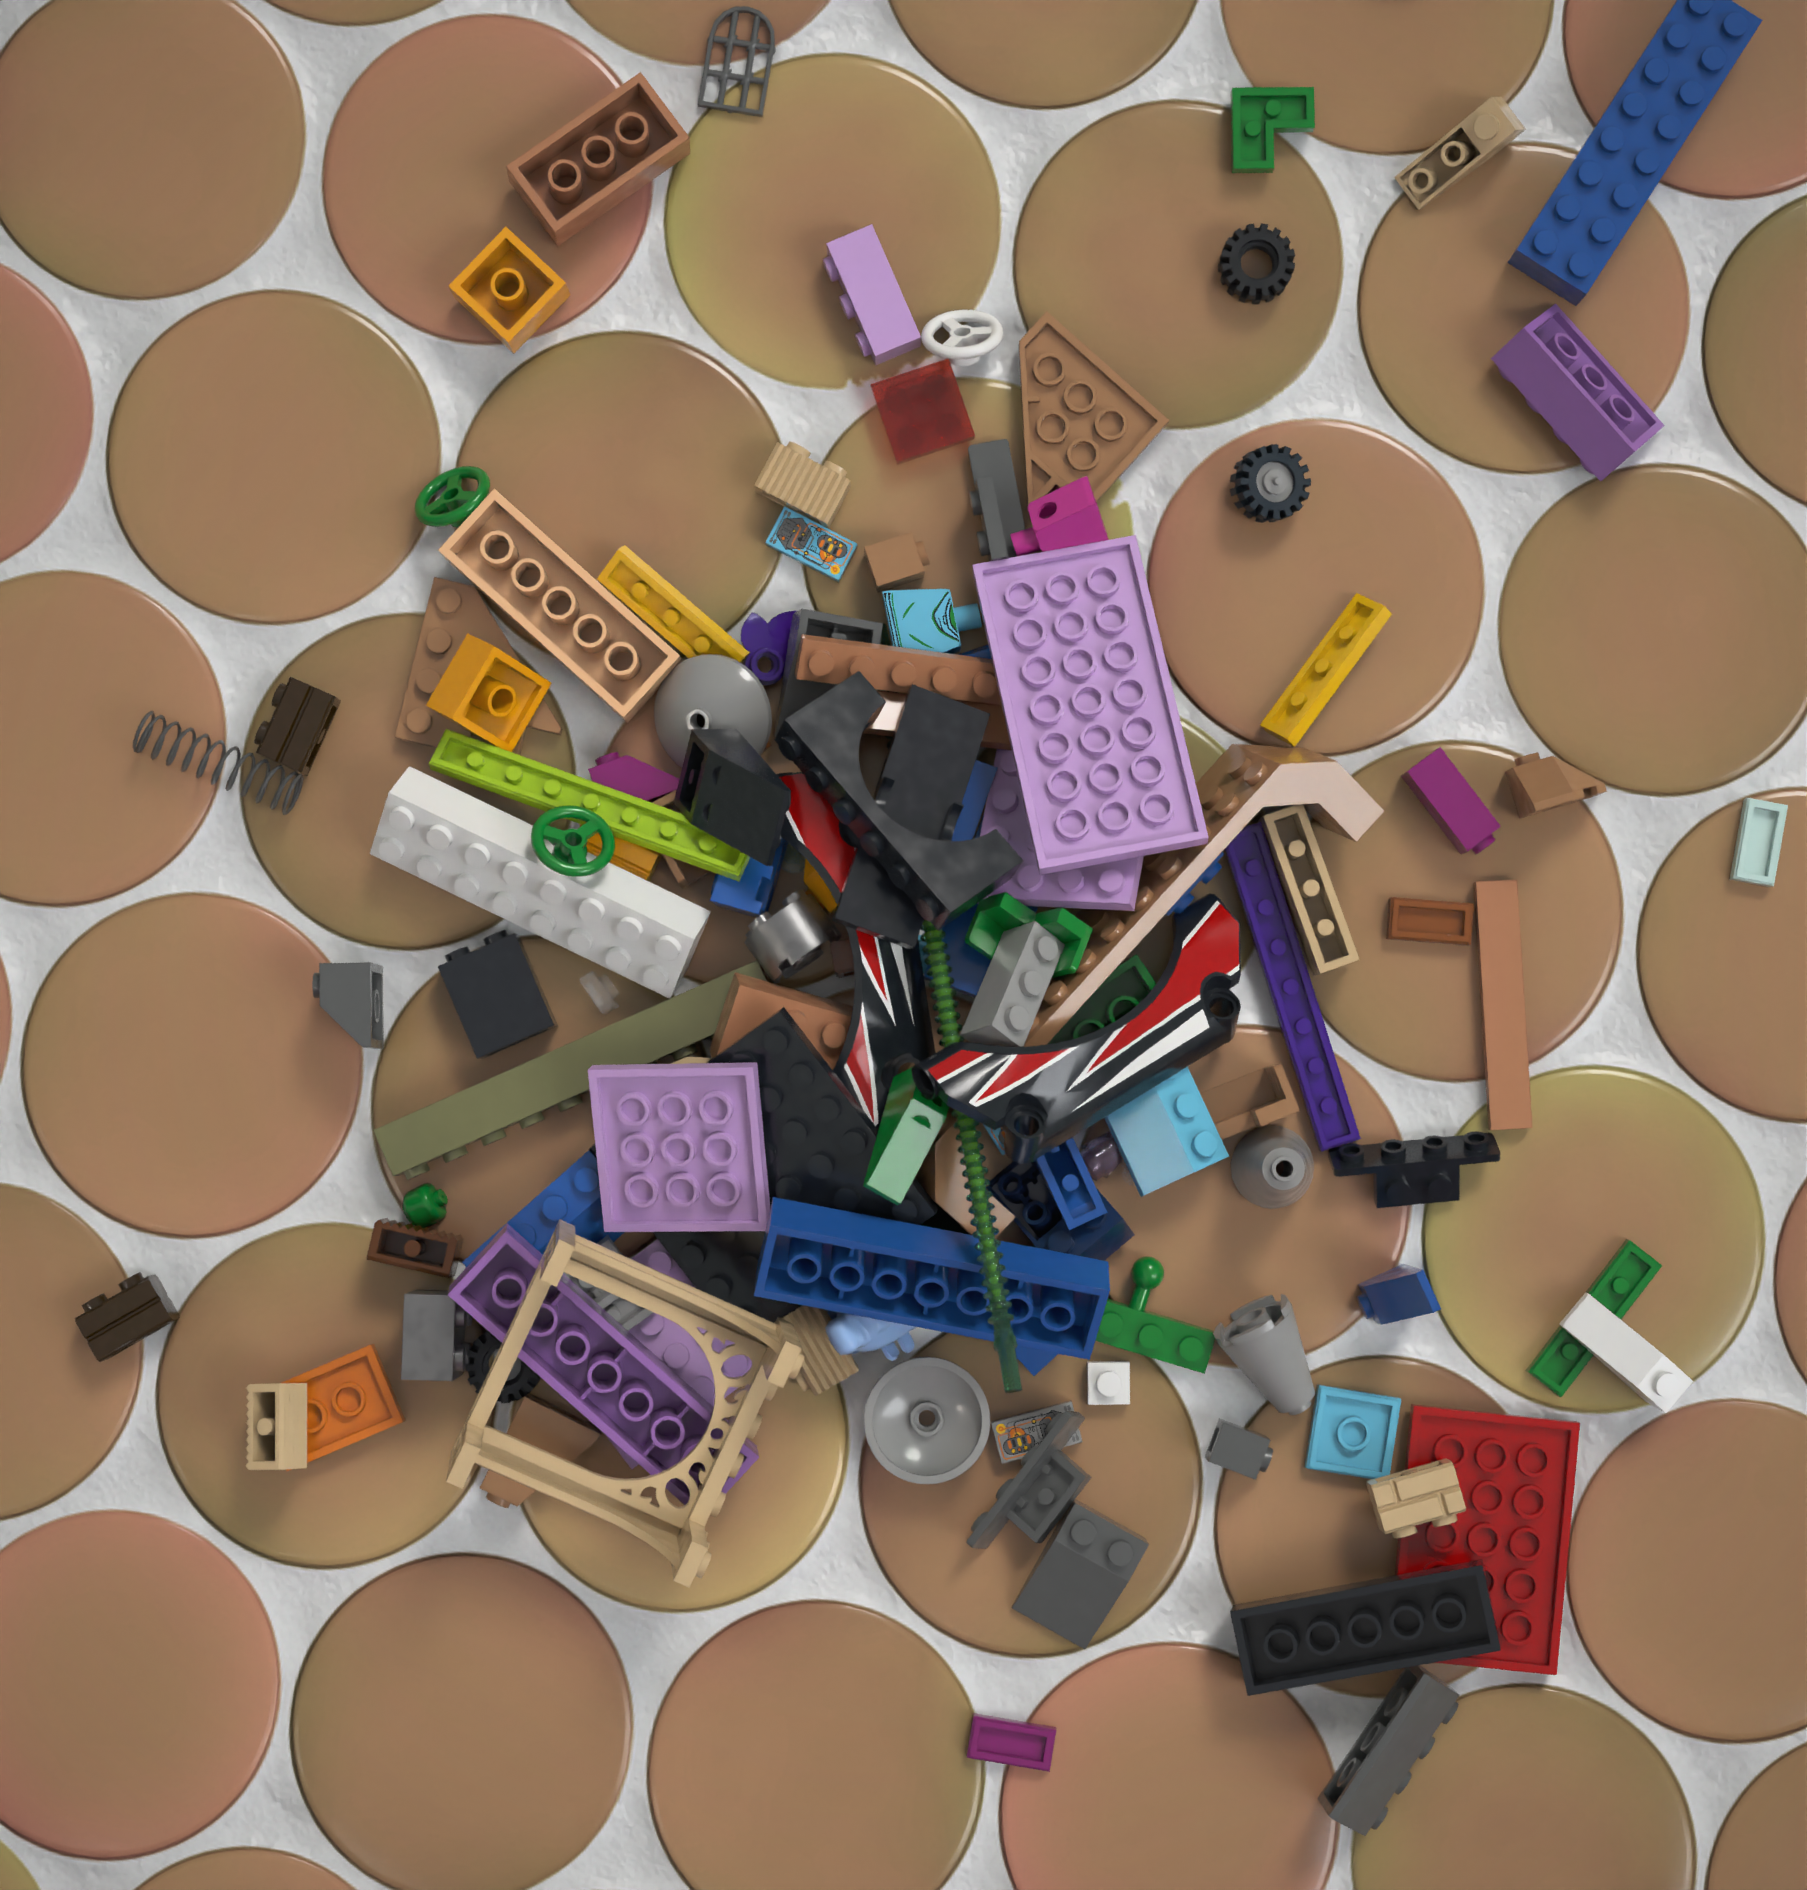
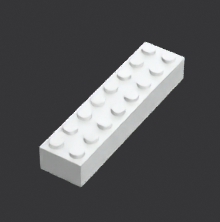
M410 766L406 769L388 793L371 847V855L669 999L672 997L689 967L711 911L611 863H608L599 872L589 876L571 877L559 874L546 867L534 853L531 844L533 825ZM544 839L546 848L552 854L554 846ZM587 852V863L594 860L597 856Z

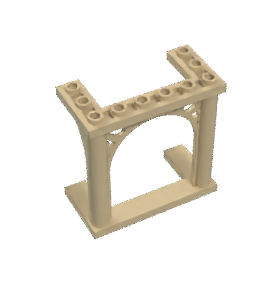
M559 1219L453 1446L446 1482L463 1489L474 1463L630 1532L655 1548L671 1562L673 1581L690 1588L694 1577L702 1578L709 1565L712 1554L708 1552L710 1543L707 1542L708 1532L705 1531V1525L709 1516L717 1517L723 1506L726 1493L722 1492V1488L728 1476L734 1479L742 1465L744 1455L739 1452L745 1439L749 1438L752 1440L759 1429L762 1416L758 1412L764 1399L771 1401L778 1386L783 1388L788 1377L795 1379L802 1367L805 1355L801 1354L802 1347L794 1325L777 1317L775 1323L587 1240L575 1234L574 1225ZM563 1272L675 1322L695 1339L705 1353L713 1373L715 1385V1399L711 1419L705 1433L695 1448L672 1467L660 1473L641 1478L623 1479L604 1476L486 1425L550 1286L557 1287ZM697 1327H700L707 1331L702 1334ZM714 1337L721 1340L723 1345H725L726 1339L735 1343L726 1346L719 1353L712 1349ZM745 1355L751 1359L752 1366L750 1370L742 1376L728 1377L721 1371L723 1363L732 1356ZM745 1386L744 1389L735 1393L734 1399L737 1401L729 1403L725 1400L724 1396L729 1387ZM731 1416L728 1423L723 1420L724 1418ZM715 1428L723 1431V1435L719 1439H714L710 1435L711 1431ZM709 1447L716 1449L713 1456L711 1455ZM697 1462L702 1463L705 1467V1470L699 1469L698 1472L699 1486H697L696 1481L689 1474L691 1466ZM673 1478L682 1480L689 1489L690 1497L684 1506L678 1507L673 1505L666 1496V1484ZM647 1487L656 1488V1499L659 1505L651 1503L652 1496H641V1492ZM622 1489H631V1493L623 1491Z

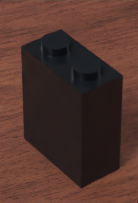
M506 930L484 938L485 946L472 952L466 946L445 955L447 962L438 966L477 1059H484L558 1027L520 936L516 933L508 936Z

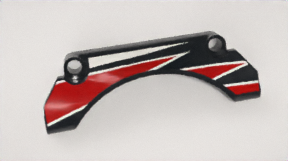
M802 772L777 774L779 778L791 790V805L785 814L781 837L798 850L814 867L829 888L837 904L859 838L848 825L841 823L837 819L833 808L820 793L815 792L809 786ZM846 926L854 963V1005L846 1041L833 1071L879 1130L893 1077L909 1069L911 1063L916 1065L936 1053L919 941L917 939L915 947L910 950Z
M1209 893L1188 905L1181 913L1173 914V950L1166 969L1150 993L1136 1007L1117 1021L1082 1037L1048 1045L1004 1047L955 1042L912 1067L911 1072L916 1087L927 1099L933 1100L939 1096L947 1106L993 1130L1002 1127L1006 1131L1004 1152L1014 1162L1025 1164L1036 1161L1045 1153L1233 1039L1241 1009L1239 999L1230 990V988L1239 983L1241 976L1240 922L1215 894Z

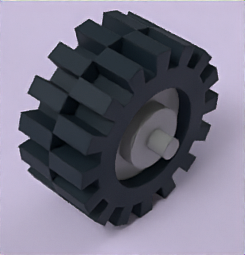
M1279 444L1263 446L1245 454L1242 457L1243 460L1237 462L1234 466L1237 472L1230 476V482H1234L1235 487L1230 489L1231 496H1238L1239 501L1234 504L1237 509L1243 507L1246 509L1243 515L1247 518L1256 517L1255 521L1260 523L1269 521V523L1276 522L1299 511L1304 506L1301 502L1308 499L1310 493L1306 492L1305 488L1311 486V478H1304V473L1309 471L1307 464L1300 466L1298 462L1302 457L1298 453L1291 455L1292 449L1287 446L1278 448Z

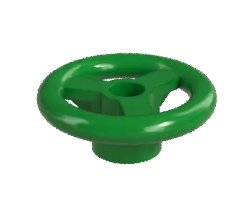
M462 466L440 474L430 481L419 493L414 508L417 519L424 525L431 527L451 525L458 528L488 496L490 490L489 476L484 470L474 466ZM462 479H475L478 482L476 491H463L461 487ZM447 485V489L442 492L440 498L428 505L431 498Z
M567 805L549 809L540 815L532 827L531 844L534 853L546 867L562 875L583 877L595 874L606 867L615 851V839L609 825L598 814L583 807ZM562 818H575L587 822L578 829H567L565 831L549 826L552 822ZM599 833L602 839V850L598 857L587 863V841L593 835ZM544 839L554 846L552 854L546 848Z

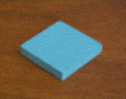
M1317 1384L1304 1467L1368 1479L1389 1475L1401 1398Z

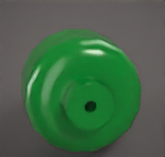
M425 1183L405 1194L403 1198V1211L408 1221L413 1225H420L422 1228L430 1227L446 1217L447 1211L444 1205L448 1203V1199L443 1190H436L431 1183Z

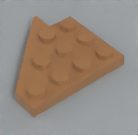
M1046 311L1022 337L1018 345L1027 507L1030 502L1051 493L1055 487L1059 489L1085 476L1088 477L1096 502H1098L1167 426L1169 419Z
M434 577L395 738L437 748L445 729H449L488 743L425 706L467 633L494 645L522 663L474 586ZM544 698L512 752L518 755L521 754L527 728L557 735L562 734L563 729Z

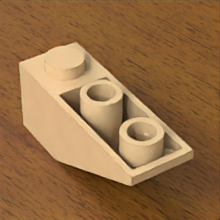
M1490 97L1394 178L1417 209L1420 210L1492 158L1524 132L1526 128L1502 97Z

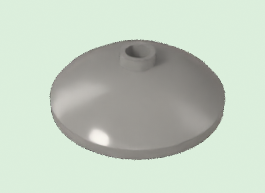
M704 654L679 663L661 683L654 706V721L659 740L666 753L681 768L683 767L692 729H737L760 756L768 743L771 733V707L763 685L749 668L737 660L723 655ZM698 714L705 718L704 727L699 726L697 723Z
M918 1357L895 1365L876 1382L866 1403L864 1429L872 1453L890 1473L905 1481L916 1484H938L958 1477L977 1461L988 1440L990 1411L982 1388L969 1372L945 1359ZM924 1410H929L935 1415V1420L930 1425H923L919 1421V1415Z

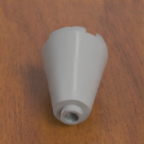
M1281 1126L1259 1127L1246 1134L1236 1146L1230 1162L1232 1180L1239 1193L1249 1202L1268 1209L1286 1207L1299 1200L1308 1190L1314 1173L1313 1156L1306 1142L1294 1131ZM1280 1161H1283L1284 1170L1281 1176H1279L1276 1172V1166Z
M1281 1294V1301H1275L1273 1295L1251 1301L1230 1314L1233 1322L1226 1328H1224L1222 1322L1216 1326L1213 1335L1217 1340V1344L1278 1412H1288L1289 1415H1297L1311 1406L1310 1400L1314 1397L1315 1390L1293 1307L1286 1295Z

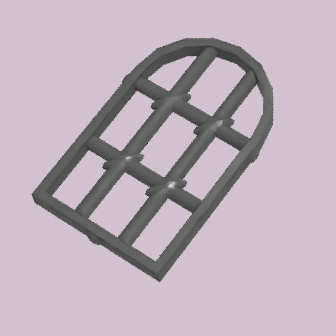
M748 6L733 7L724 11L714 21L710 36L707 39L708 48L698 107L763 117L772 60L776 52L774 29L769 19L759 10ZM739 13L754 15L750 41L737 39L738 35H735ZM732 15L728 38L715 36L718 26L725 18ZM760 20L766 24L770 32V44L759 43L760 39H757ZM713 42L725 44L726 53L723 71L709 69ZM733 45L746 47V51H749L745 75L731 73L732 69H729ZM755 49L769 51L765 78L753 77L752 67ZM708 76L719 78L720 88L717 103L704 101ZM728 79L741 81L740 85H743L739 107L724 105ZM750 83L763 85L759 110L746 108Z

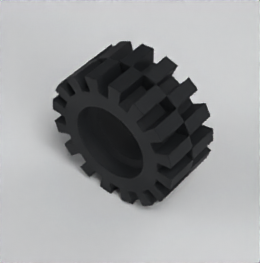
M1253 223L1248 224L1244 230L1239 228L1231 238H1228L1220 255V262L1218 264V272H1221L1220 281L1222 285L1226 284L1228 286L1227 292L1231 296L1237 294L1240 296L1238 301L1243 303L1246 302V299L1252 300V304H1260L1261 300H1265L1266 303L1272 301L1275 295L1279 296L1284 291L1295 268V263H1293L1295 252L1294 249L1290 250L1289 248L1290 240L1287 236L1284 239L1280 237L1281 231L1276 227L1273 231L1268 230V224L1261 223L1259 228H1254ZM1250 250H1262L1271 258L1272 270L1266 277L1255 279L1244 273L1241 267V258Z
M489 1331L478 1337L467 1353L468 1357H470V1363L465 1364V1369L469 1373L468 1381L470 1385L473 1384L475 1386L477 1394L489 1372L490 1357L502 1344ZM521 1359L520 1372L515 1378L506 1380L497 1401L501 1402V1404L523 1398L533 1390L541 1379Z

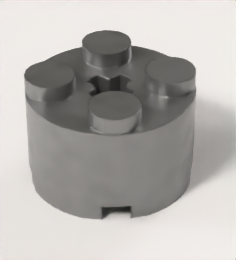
M799 889L788 896L782 902L784 907L775 915L771 916L769 912H765L748 925L750 931L745 935L747 937L745 944L774 984L779 983L782 975L787 979L824 954L819 947L824 942L829 940L832 943L833 941H838L842 936L812 894L807 895L803 889Z

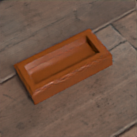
M1390 897L1386 939L1469 946L1471 945L1474 904Z

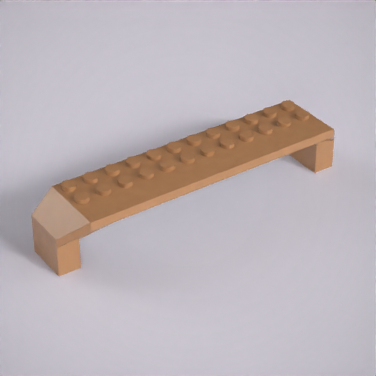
M1231 744L1196 783L1209 837L1208 844L1144 856L1134 911L1081 909L1075 915L1093 928L1079 967L1075 973L1051 978L1023 1047L1047 1045L1263 807L1303 804L1305 810L1323 828L1355 842L1381 816L1384 810L1336 760L1303 747ZM963 1038L960 1042H969V1041H967L965 1038ZM949 1107L947 1117L915 1178L927 1194L973 1236L982 1237L961 1121L958 1111ZM971 1118L974 1142L976 1145L977 1121ZM983 1188L982 1192L990 1230V1239L995 1240L1012 1222L1015 1216Z

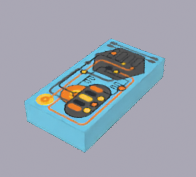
M785 506L765 542L767 546L837 582L842 578L858 547L857 543Z

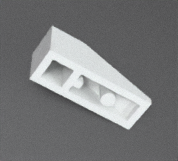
M1585 1293L1559 1323L1645 1402L1665 1413L1670 1410L1693 1382L1664 1354L1588 1293Z

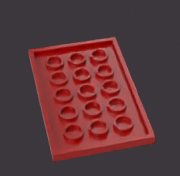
M1411 1404L1405 1470L1445 1458L1452 1461L1466 1511L1456 1514L1458 1520L1454 1523L1433 1527L1432 1521L1416 1525L1417 1532L1415 1534L1398 1538L1395 1575L1482 1559L1501 1645V1651L1434 1663L1557 1675L1580 1431L1579 1422Z

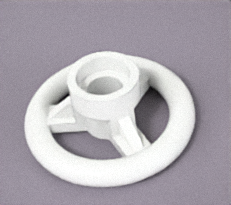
M954 310L940 314L927 322L922 330L921 340L924 347L932 354L947 358L949 363L955 366H969L978 362L980 356L991 352L1000 344L1003 338V327L994 316L977 310ZM959 322H974L986 327L972 328L968 325H961ZM941 327L949 332L950 337L943 344L937 342L933 337L934 333Z

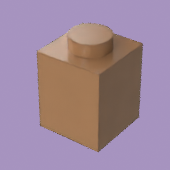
M912 532L864 547L865 557L877 593L924 578L925 571L923 566L930 564L923 541L915 543Z

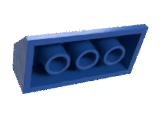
M590 1150L507 1222L542 1255L559 1219L574 1225L576 1235L594 1243H597L607 1235L615 1242L625 1233L604 1232L597 1158ZM501 1227L494 1235H492L486 1242H484L462 1263L467 1267L478 1256V1254L490 1243V1241L501 1231L503 1227Z

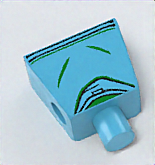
M950 589L882 591L892 646L954 654L961 650L959 632L982 627L978 604L953 607Z

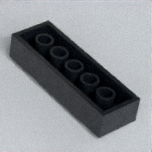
M1482 1559L1236 1604L1230 1610L1247 1696L1501 1651Z

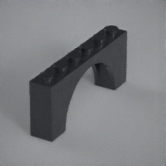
M858 671L786 718L774 740L778 744L783 756L793 761L805 775L809 786L815 792L820 793L830 804L837 819L841 823L848 825L860 839L863 849L870 856L875 857L885 868L892 883L896 887L903 889L915 903L921 917L930 921L939 931L1008 882L1024 860L997 829L971 840H935L904 828L878 806L869 793L861 774L859 744L862 733L875 723L886 701L861 672Z

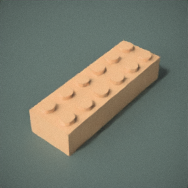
M495 489L491 491L438 549L452 566L627 723L656 693L671 670L683 662L676 651Z

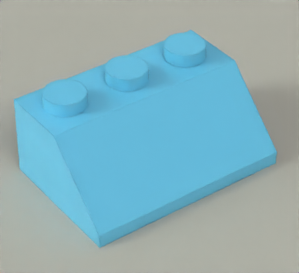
M1188 1067L1104 1117L1141 1197L1229 1157Z

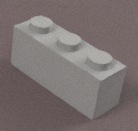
M1036 921L1004 931L960 1035L970 1043L1023 1047L1065 944Z

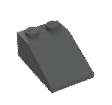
M1075 1499L1059 1520L1012 1605V1609L1086 1649L1128 1584L1149 1543L1143 1536Z

